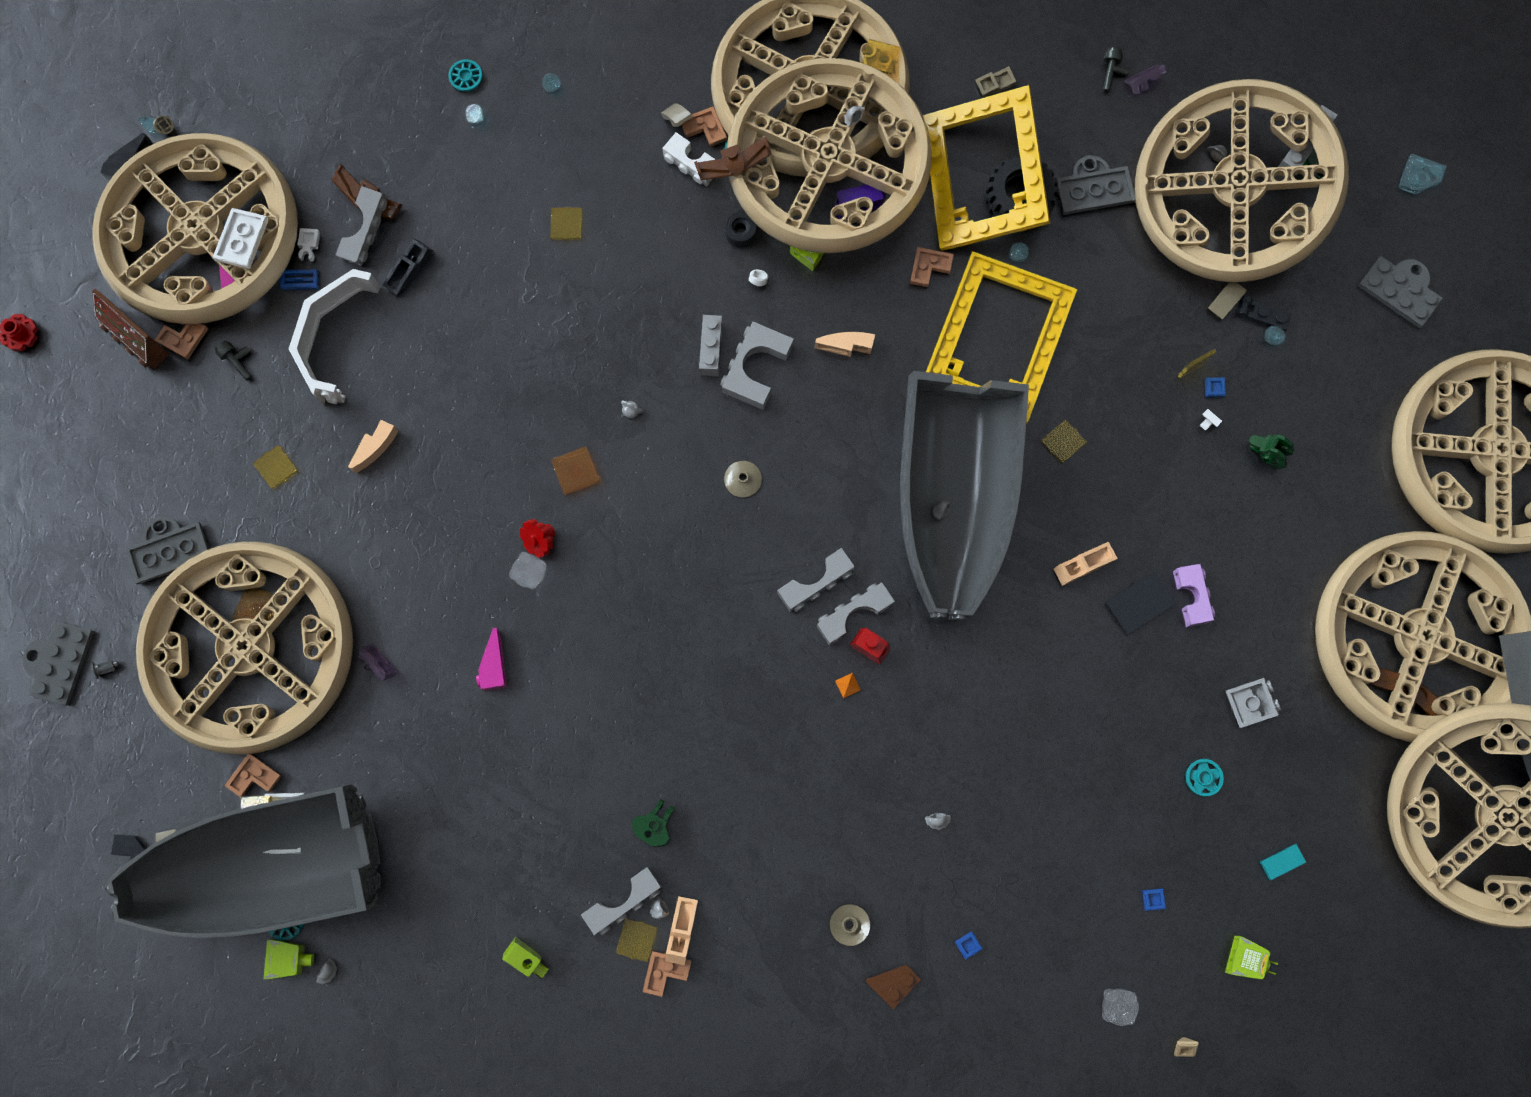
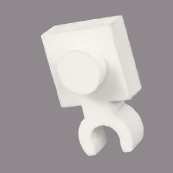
M300 228L298 247L302 249L299 251L298 256L301 261L304 260L306 254H309L308 258L310 261L314 260L312 249H318L320 231L318 229Z

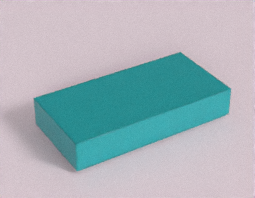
M1297 844L1260 861L1269 880H1273L1306 863Z

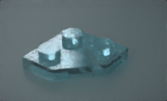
M1411 154L1408 157L1398 188L1418 194L1427 188L1437 186L1442 182L1446 165Z

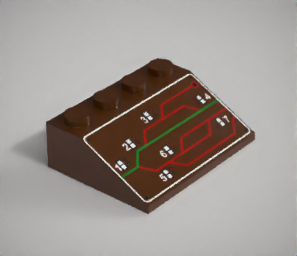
M96 288L93 290L94 315L100 322L98 326L106 333L110 331L113 334L111 338L119 345L124 343L126 345L124 349L132 356L136 354L139 357L137 361L145 368L149 366L155 370L170 354Z

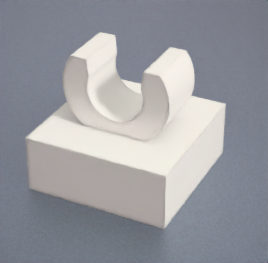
M1207 409L1202 414L1206 419L1200 426L1206 431L1211 424L1217 427L1222 420Z

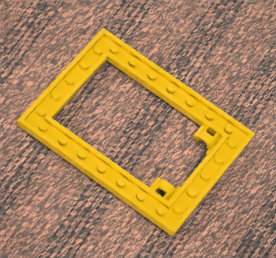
M1029 85L923 115L931 142L932 161L930 176L939 246L942 251L1050 224ZM1014 110L1025 191L1012 194L1015 206L1014 209L1009 210V213L976 222L973 220L969 221L966 207L954 208L944 130ZM961 217V220L956 221V218Z
M972 251L926 372L953 375L952 384L981 387L959 377L964 361L955 359L952 355L982 277L1051 301L1050 310L1023 382L1009 379V382L1029 385L1027 424L1077 289ZM949 364L954 365L953 370L948 368Z

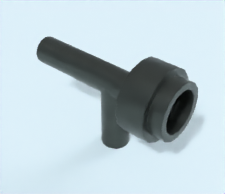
M1108 48L1105 52L1104 61L1108 63L1103 91H1110L1114 73L1124 76L1129 74L1128 68L1116 65L1120 64L1123 58L1122 50L1119 48Z
M223 341L216 346V354L221 360L227 358L246 381L252 377L239 361L251 353L247 346L235 354L233 353L236 348L231 342Z

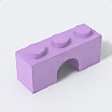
M1200 564L1175 569L1173 574L1177 590L1188 589L1195 597L1192 605L1182 608L1186 627L1214 621L1215 611L1213 606H1210V591L1205 585L1206 574L1204 569H1201Z

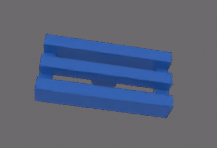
M318 269L285 270L280 277V288L282 290L319 289ZM313 275V277H308V278H302V277L285 278V276Z

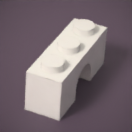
M675 132L662 148L664 159L670 164L674 163L684 174L688 173L697 183L708 186L713 179L701 181L694 162L715 159L707 153H704L699 159H689L687 155L691 151L690 142Z

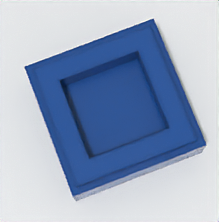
M1206 377L1205 396L1225 397V377Z
M1163 888L1142 890L1145 911L1166 909Z
M972 931L955 941L965 960L983 949Z

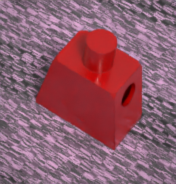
M861 628L850 643L851 647L878 665H881L891 650L886 640L867 628Z

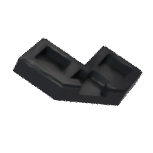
M114 834L111 855L131 856L130 860H132L145 850L137 836Z

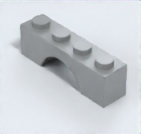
M361 186L355 202L363 213V225L355 235L342 238L336 252V256L340 259L362 266L363 262L367 260L369 245H372L374 241V232L381 223L380 216L387 207V197L385 195Z
M842 548L825 558L826 572L817 583L804 585L792 580L777 590V594L790 612L801 610L805 607V602L816 600L821 596L820 592L825 589L827 591L831 590L837 585L836 582L841 578L846 580L853 575L854 565Z
M882 582L878 585L874 583L869 586L867 592L863 595L860 593L856 594L850 599L852 602L845 605L843 603L834 609L835 613L830 616L825 614L818 619L817 628L829 646L846 635L845 622L853 612L869 610L878 615L894 605V599Z
M646 867L631 878V894L623 905L610 908L601 903H596L581 914L594 935L598 933L603 935L611 929L609 925L614 921L618 924L627 917L625 913L631 909L635 912L644 905L643 900L648 897L651 900L660 894L659 889L662 886L649 867Z

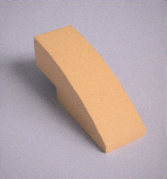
M864 332L830 334L817 338L815 349L851 357L852 350L871 354L875 334Z
M380 420L373 436L364 435L348 467L353 472L358 473L373 463L392 443L398 433L397 428Z
M1109 542L1058 565L1054 568V571L1063 586L1118 558Z
M678 896L665 962L685 965L698 900Z

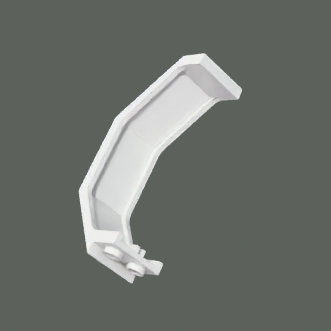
M352 269L304 300L289 351L312 394L323 406L325 401L332 404H337V402L344 403L346 396L341 394V390L336 389V385L317 381L308 363L320 320L325 314L359 291L379 293L380 286L371 273Z

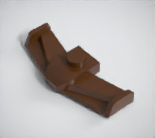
M763 136L762 139L743 151H740L737 144L720 151L723 159L703 162L695 161L694 164L701 181L729 176L735 177L743 174L772 153L766 136Z
M339 164L331 179L358 209L360 208L355 202L361 186L377 192L381 190L366 179H363L359 184L342 164ZM387 199V207L382 211L381 216L391 220L397 217L403 204Z
M1378 667L1380 670L1379 679L1367 685L1394 691L1400 673ZM1422 682L1412 709L1416 704L1428 716H1438L1431 707L1434 700L1438 697L1424 686ZM1403 685L1402 690L1407 695L1408 688ZM1441 701L1440 707L1446 711L1447 705Z

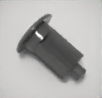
M112 659L96 665L92 662L91 666L94 676L99 679V675L115 671L118 662H113Z

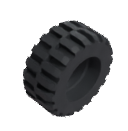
M1018 156L1012 157L1011 161L1009 159L1004 160L1002 165H998L994 173L991 174L985 200L986 204H988L987 209L989 213H993V217L1007 214L1009 210L1014 209L1015 203L1006 194L1005 187L1015 182L1024 183L1021 159ZM1043 162L1042 171L1050 216L1057 201L1059 188L1057 187V178H1053L1055 173L1052 169L1048 170V165Z

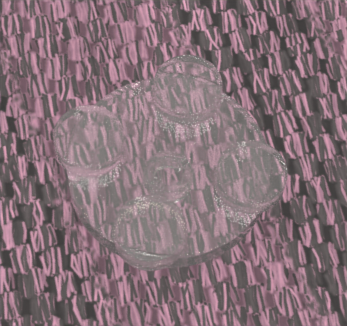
M521 552L518 559L514 562L512 570L509 572V577L521 587L535 589L545 577L547 564L535 555Z
M1106 989L1102 1002L1103 1020L1119 1026L1132 1025L1139 1010L1136 994L1125 989Z

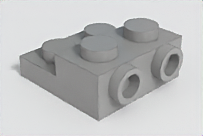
M1265 678L1226 691L1240 728L1279 715L1278 711L1281 710L1277 699L1273 700L1271 692H1274L1270 680L1266 681Z

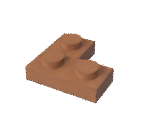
M714 107L692 114V118L681 124L686 138L704 132L710 147L727 141L726 134Z
M917 247L910 284L928 287L931 270L950 274L954 254Z
M186 324L181 333H178L164 325L154 341L188 360L208 328L202 324Z
M247 754L227 781L225 787L239 797L245 795L253 782L267 792H271L282 775L253 754Z
M652 951L643 992L662 997L667 976L687 981L692 960L686 959L685 965L665 962L666 954Z

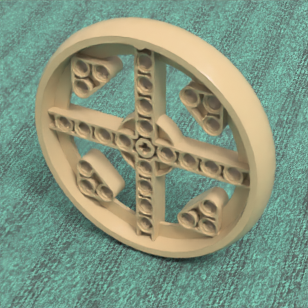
M761 0L741 14L727 30L714 58L711 74V92L713 104L722 127L729 136L735 115L747 96L755 89L754 82L750 76L742 75L737 80L741 60L772 75L798 62L820 58H837L853 30L857 31L868 42L861 46L860 63L885 73L899 83L909 94V69L898 37L882 16L860 0ZM813 16L835 20L815 55H806L792 60L754 41L771 26L774 39L784 41L809 34L813 29ZM827 87L830 91L827 93V102L825 104L841 110L851 90L840 87ZM868 99L864 107L865 111L860 120L866 123L867 126L851 138L856 147L857 154L867 159L884 146L878 132L879 115L886 111L882 106ZM785 103L776 119L795 127L804 112L791 114L787 111ZM871 113H876L877 116H872V115H870V114H871ZM883 122L885 125L890 124L889 122ZM756 136L755 143L762 138ZM834 138L833 140L840 141L841 139ZM768 142L772 153L770 158L775 171L792 176L807 177L808 173L803 166L800 155ZM810 146V147H808V148H809V149H815L816 147ZM843 161L842 163H843V164H849L850 162H848V161ZM818 169L817 171H818V172H824L825 170H823V169Z
M820 58L798 62L767 77L747 96L740 106L730 128L727 148L738 144L740 151H743L755 143L756 136L759 138L766 136L768 142L801 156L803 166L808 175L788 213L780 209L771 200L779 195V179L770 156L759 162H764L766 165L761 166L757 163L743 174L735 177L729 176V180L741 207L758 227L791 247L816 253H841L869 246L894 232L906 221L920 202L931 171L932 151L928 128L921 111L908 92L899 83L878 69L860 62L840 58ZM827 87H840L851 90L833 126L818 129L811 134L768 116L785 99L787 111L791 114H798L824 105L827 102ZM871 98L886 110L879 115L878 132L890 157L898 158L905 152L902 174L857 154L854 142L850 137L856 124H852L850 127L841 124L845 123L844 116L850 107H865L868 99ZM883 122H889L890 124L885 125ZM900 129H905L907 131L901 132ZM834 138H839V139H841V140H840V141H835V140H833V139H834ZM792 139H798L799 141L793 142V141H791V140H792ZM896 144V145H898L899 147H898V148H895V147H893L892 145ZM814 146V147H816V148H815V149H809L808 147ZM843 161H848V162H850V163H849V164H843L842 162H843ZM865 168L867 171L862 172L859 169ZM818 169H823V170H825V171H824V172H818L817 170H818ZM879 175H880V176H883L884 178H883V179H878V178H876V176H879ZM846 176L891 195L874 212H872L873 202L871 199L861 197L833 207L830 215L831 225L806 222L825 184L840 181ZM752 178H757L758 180H757V181H751L750 179H752ZM894 183H899L901 186H898V187H897V186H894L893 184H894ZM812 184H813V185H816L817 187H816V188H810L809 185H812ZM773 185L775 188L768 189L767 186ZM807 200L809 203L802 204L801 201ZM866 207L868 208V210L863 211L860 208ZM841 215L843 218L837 219L835 216ZM799 216L801 219L795 220L793 217ZM852 223H859L860 226L855 227Z
M1242 79L1218 83L1197 91L1179 102L1158 122L1146 140L1140 154L1135 176V200L1139 218L1147 235L1159 251L1171 262L1194 275L1223 282H1248L1274 276L1288 270L1309 256L1325 240L1338 221L1345 204L1349 185L1347 152L1343 139L1332 119L1316 102L1303 93L1286 85L1266 80ZM1237 106L1245 107L1242 111H1238L1235 108ZM1249 108L1274 112L1275 114L1271 117L1270 129L1273 134L1293 151H1303L1307 147L1309 139L1316 152L1319 165L1266 168L1265 164L1258 157L1249 154ZM1231 109V155L1221 160L1214 171L1163 174L1166 161L1173 147L1174 154L1178 159H1186L1210 135V123L1206 117ZM1300 119L1303 120L1304 123L1302 125H1297L1294 123V121ZM1277 121L1284 122V125L1276 126L1274 123ZM1237 124L1245 125L1242 129H1237L1235 126ZM1204 126L1206 130L1199 132L1197 128ZM1182 127L1187 129L1184 133L1178 132V129ZM1296 138H1302L1304 142L1296 143L1294 140ZM1237 142L1245 143L1243 147H1237L1235 144ZM1182 145L1187 147L1184 151H1179L1177 149L1179 146ZM1237 160L1245 161L1243 165L1235 164ZM1316 173H1321L1324 175V177L1322 179H1317L1314 177V175ZM1297 174H1301L1304 176V178L1302 180H1296L1294 176ZM1281 175L1284 177V180L1276 181L1274 178ZM1260 176L1263 177L1265 180L1259 183L1256 182L1254 179ZM1242 178V183H1238L1237 179ZM1218 179H1223L1226 181L1222 185H1218L1215 183ZM1199 180L1206 181V184L1203 186H1198L1196 183ZM1180 181L1187 183L1184 187H1179L1177 184ZM1162 182L1168 184L1165 188H1159L1158 185ZM1319 187L1316 201L1309 215L1308 207L1305 204L1297 203L1293 205L1271 227L1270 239L1276 245L1265 250L1248 253L1249 206L1258 202L1266 190ZM1213 193L1223 205L1230 207L1231 254H1223L1205 249L1204 247L1208 245L1210 240L1209 231L1188 211L1183 209L1176 211L1172 222L1165 208L1163 196ZM1243 196L1245 199L1242 202H1237L1235 198ZM1296 211H1302L1304 213V216L1296 217L1294 213ZM1237 214L1245 216L1243 220H1236L1234 217ZM1184 217L1187 220L1184 223H1178L1177 219ZM1301 229L1304 231V234L1297 236L1294 234V231ZM1281 230L1284 232V235L1277 237L1274 235V232ZM1238 232H1242L1245 236L1241 239H1237L1234 235ZM1199 234H1203L1206 236V238L1202 241H1198L1196 239V236ZM1180 235H1184L1187 238L1186 240L1180 242L1177 241V237ZM1240 250L1245 254L1242 257H1236L1234 253Z
M194 133L179 135L159 141L135 154L123 164L108 182L97 204L93 220L92 240L98 267L111 289L132 308L152 318L171 323H209L235 315L262 298L276 284L285 271L294 251L298 228L297 209L291 188L284 175L267 156L256 148L232 137L218 134ZM222 163L242 171L241 174L206 203L202 201L183 203L158 177L162 172L178 166L184 176L191 181H219L224 179L227 172ZM144 187L171 214L167 222L168 234L129 266L123 246L132 252L137 251L141 247L145 221L142 213L131 203ZM262 190L268 204V209L262 204H256L251 208L250 212L259 215L264 214V216L268 217L269 221L257 249L262 252L249 270L216 261L232 277L234 282L213 292L212 286L205 278L200 276H172L164 281V288L169 294L148 286L150 282L185 253L191 255L208 253L213 258L224 229L223 221L228 218L231 209H239Z
M1497 349L1478 350L1454 356L1431 368L1419 378L1403 399L1397 412L1392 433V459L1396 477L1408 502L1419 516L1437 532L1468 542L1484 552L1500 554L1531 551V522L1512 526V476L1517 474L1525 464L1531 465V442H1527L1523 433L1512 426L1511 380L1531 387V356L1515 351ZM1486 377V425L1478 429L1473 437L1423 433L1428 414L1433 419L1441 420L1452 413L1473 394V387L1465 381ZM1439 388L1444 391V394L1439 391ZM1531 393L1524 398V405L1530 412ZM1419 441H1422L1425 447H1422ZM1439 443L1443 445L1444 449L1439 446ZM1458 444L1462 446L1463 450L1459 449ZM1477 446L1481 448L1482 452L1477 449ZM1423 455L1470 459L1475 469L1486 476V523L1461 513L1471 507L1473 503L1471 495L1448 472H1441L1430 479L1425 468ZM1496 466L1501 469V472L1497 470ZM1438 479L1443 482V486L1439 484ZM1496 484L1500 486L1501 491L1497 489ZM1438 497L1442 499L1443 504L1438 501ZM1458 499L1462 502V506L1458 504ZM1531 502L1524 509V513L1529 519H1531ZM1496 503L1501 506V509L1497 507ZM1496 521L1500 523L1501 528L1497 526Z
M1422 531L1396 533L1381 537L1352 553L1337 568L1322 593L1316 614L1315 635L1318 657L1324 674L1344 705L1355 716L1381 733L1403 741L1413 742L1426 728L1459 710L1484 704L1511 703L1503 656L1501 657L1456 638L1453 625L1445 614L1460 572L1471 578L1481 588V590L1471 593L1467 601L1483 633L1490 635L1502 631L1503 635L1531 631V613L1521 590L1507 571L1491 556L1468 542L1440 533ZM1385 557L1390 559L1391 565L1386 563ZM1414 559L1438 562L1422 608H1416L1401 615L1355 596L1359 587L1369 576L1370 584L1374 588L1380 589L1415 575L1419 570V565ZM1447 563L1451 564L1452 570L1447 567ZM1404 565L1408 566L1409 573L1404 570ZM1379 574L1384 577V582L1380 581ZM1441 580L1445 582L1446 588L1441 585ZM1478 595L1483 599V603L1478 600ZM1435 597L1439 600V605L1435 603ZM1348 602L1353 604V610L1349 609ZM1497 603L1501 606V611L1497 608ZM1366 609L1370 610L1371 618L1367 616ZM1428 615L1432 616L1433 623L1429 621ZM1347 617L1394 636L1396 648L1404 659L1398 672L1400 673L1399 678L1396 681L1394 691L1391 692L1388 703L1379 698L1366 685L1379 679L1380 670L1368 644L1363 639H1355L1346 643L1345 628ZM1385 617L1390 620V625L1385 623ZM1491 621L1494 622V624H1495V629L1491 626V624H1490ZM1403 625L1408 627V633L1404 631ZM1441 640L1446 645L1445 649L1440 644ZM1354 644H1355V645L1358 647V649H1359V652H1358V653H1356V652L1353 650V645H1354ZM1460 648L1464 651V656L1459 653ZM1416 650L1420 652V659L1415 654ZM1478 656H1480V657L1482 658V660H1483V663H1482V664L1479 663V661H1478ZM1445 658L1495 678L1482 696L1478 688L1468 686L1438 697L1431 706L1434 713L1438 716L1410 713L1426 667L1438 664ZM1347 662L1352 665V671L1347 669ZM1497 664L1501 666V672L1498 671ZM1409 668L1413 669L1414 677L1409 674ZM1366 670H1368L1371 674L1370 679H1368L1365 676ZM1403 685L1408 688L1407 695L1402 690ZM1466 692L1470 694V700L1466 698ZM1441 701L1447 705L1446 711L1441 709ZM1396 704L1401 706V713L1396 710Z
M236 542L211 548L190 558L175 569L158 587L144 611L136 643V665L143 693L153 711L169 729L184 740L200 748L224 754H253L275 749L297 739L313 728L326 715L340 695L350 670L353 653V633L350 615L345 601L330 577L313 561L296 551L264 542ZM243 562L242 569L237 570L238 564ZM261 570L276 573L287 578L254 619L242 618L230 622L194 593L200 586L215 577L216 584L227 591L262 587L266 582V575ZM258 574L257 580L252 582V576ZM230 577V583L224 585L225 579ZM300 582V587L294 591V584ZM305 593L314 604L320 617L307 615L303 618L301 624L305 657L315 662L321 661L319 671L311 686L307 685L273 657L275 641L272 632ZM190 596L189 602L185 604V597ZM287 597L286 604L281 606V599ZM204 607V613L199 616V610ZM180 608L185 610L217 637L215 653L218 661L185 700L181 698L171 680V677L177 679L185 678L189 673L187 638L179 633L169 632ZM274 612V618L268 621V615ZM219 619L218 626L213 627V622ZM316 620V627L310 629V623ZM261 627V633L255 636V630ZM233 630L234 635L228 640L227 635ZM331 632V638L325 641V634ZM178 637L177 645L173 646V640ZM244 644L248 646L246 650H244L245 648H243ZM318 647V654L312 657V650ZM165 653L164 660L160 661V655ZM262 654L263 660L257 663V657ZM235 658V664L230 667V659ZM179 664L180 670L175 674L174 668ZM274 666H277L278 671L272 676L271 670ZM261 672L297 702L292 708L274 718V709L264 704L228 708L223 716L224 721L228 725L211 721L202 716L236 675L247 676ZM222 673L221 681L217 682L216 676ZM289 678H292V685L290 687H286V681ZM208 688L209 694L204 698L203 692ZM303 690H307V697L305 699L300 697ZM195 704L196 710L191 713L190 707ZM266 709V716L261 718V710ZM237 712L239 718L237 721L233 722L232 716L234 713ZM252 724L254 727L253 731L248 734L247 728Z
M1494 703L1466 708L1454 712L1426 728L1413 740L1398 761L1391 778L1387 798V819L1390 835L1398 856L1409 874L1424 891L1446 908L1468 919L1487 925L1517 929L1531 928V891L1522 892L1520 890L1522 885L1527 884L1531 886L1530 878L1489 875L1484 880L1485 893L1473 889L1455 878L1494 843L1504 846L1524 844L1531 851V832L1527 835L1519 833V829L1523 826L1531 829V781L1523 788L1513 785L1493 787L1452 750L1453 747L1466 740L1482 736L1481 747L1487 753L1529 754L1531 752V706L1515 703ZM1504 724H1510L1513 730L1506 734L1501 732L1500 728ZM1488 738H1493L1497 741V745L1491 748L1487 747L1484 743ZM1520 739H1526L1529 741V746L1519 748L1517 742ZM1445 751L1449 753L1450 758L1441 760L1437 755ZM1435 763L1477 801L1475 820L1478 827L1439 861L1434 858L1423 838V835L1435 837L1439 833V794L1431 787L1421 790L1427 774ZM1457 766H1462L1466 769V772L1463 775H1457L1453 770ZM1478 781L1482 784V787L1479 790H1474L1470 787V783ZM1425 794H1432L1435 800L1433 802H1426L1423 796ZM1489 796H1495L1498 802L1495 805H1490L1486 802V799ZM1526 797L1530 799V804L1521 806L1518 800ZM1411 807L1419 809L1420 813L1413 816L1409 814L1408 810ZM1512 812L1513 818H1505L1504 813L1510 814ZM1432 822L1436 828L1434 830H1427L1424 824ZM1490 825H1495L1499 828L1496 833H1489L1486 829ZM1473 839H1480L1483 841V844L1480 847H1475L1471 844V841ZM1459 852H1464L1468 857L1465 860H1459L1455 855ZM1442 866H1449L1452 868V872L1446 874L1440 868ZM1490 883H1497L1500 888L1493 891L1488 888V885ZM1507 898H1513L1516 900V903L1513 906H1509L1504 901Z

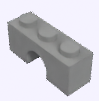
M703 315L699 362L701 376L719 377L722 316Z

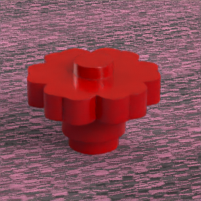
M13 314L10 319L5 318L0 324V331H2L0 332V342L14 352H22L26 349V346L32 347L37 341L38 337L35 333L39 329L31 318H27L24 314Z
M536 519L524 522L523 527L520 528V538L524 541V548L530 554L534 553L537 558L549 554V550L553 548L554 528L550 524L538 523Z

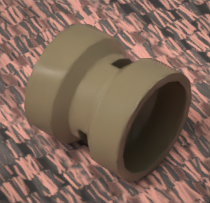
M159 116L154 119L153 128L159 134H168L173 130L174 123L167 116Z

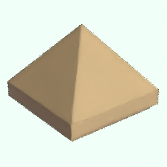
M1185 1037L1177 1041L1174 1056L1194 1057L1199 1045L1198 1042Z

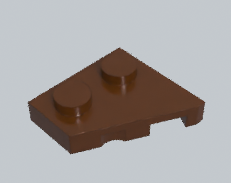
M903 965L869 977L865 982L894 1009L921 979L907 965Z

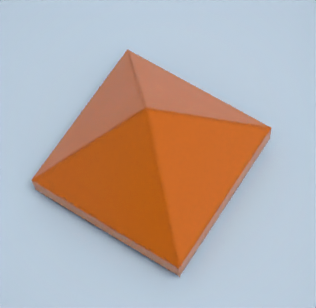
M853 673L835 681L843 699L861 691Z

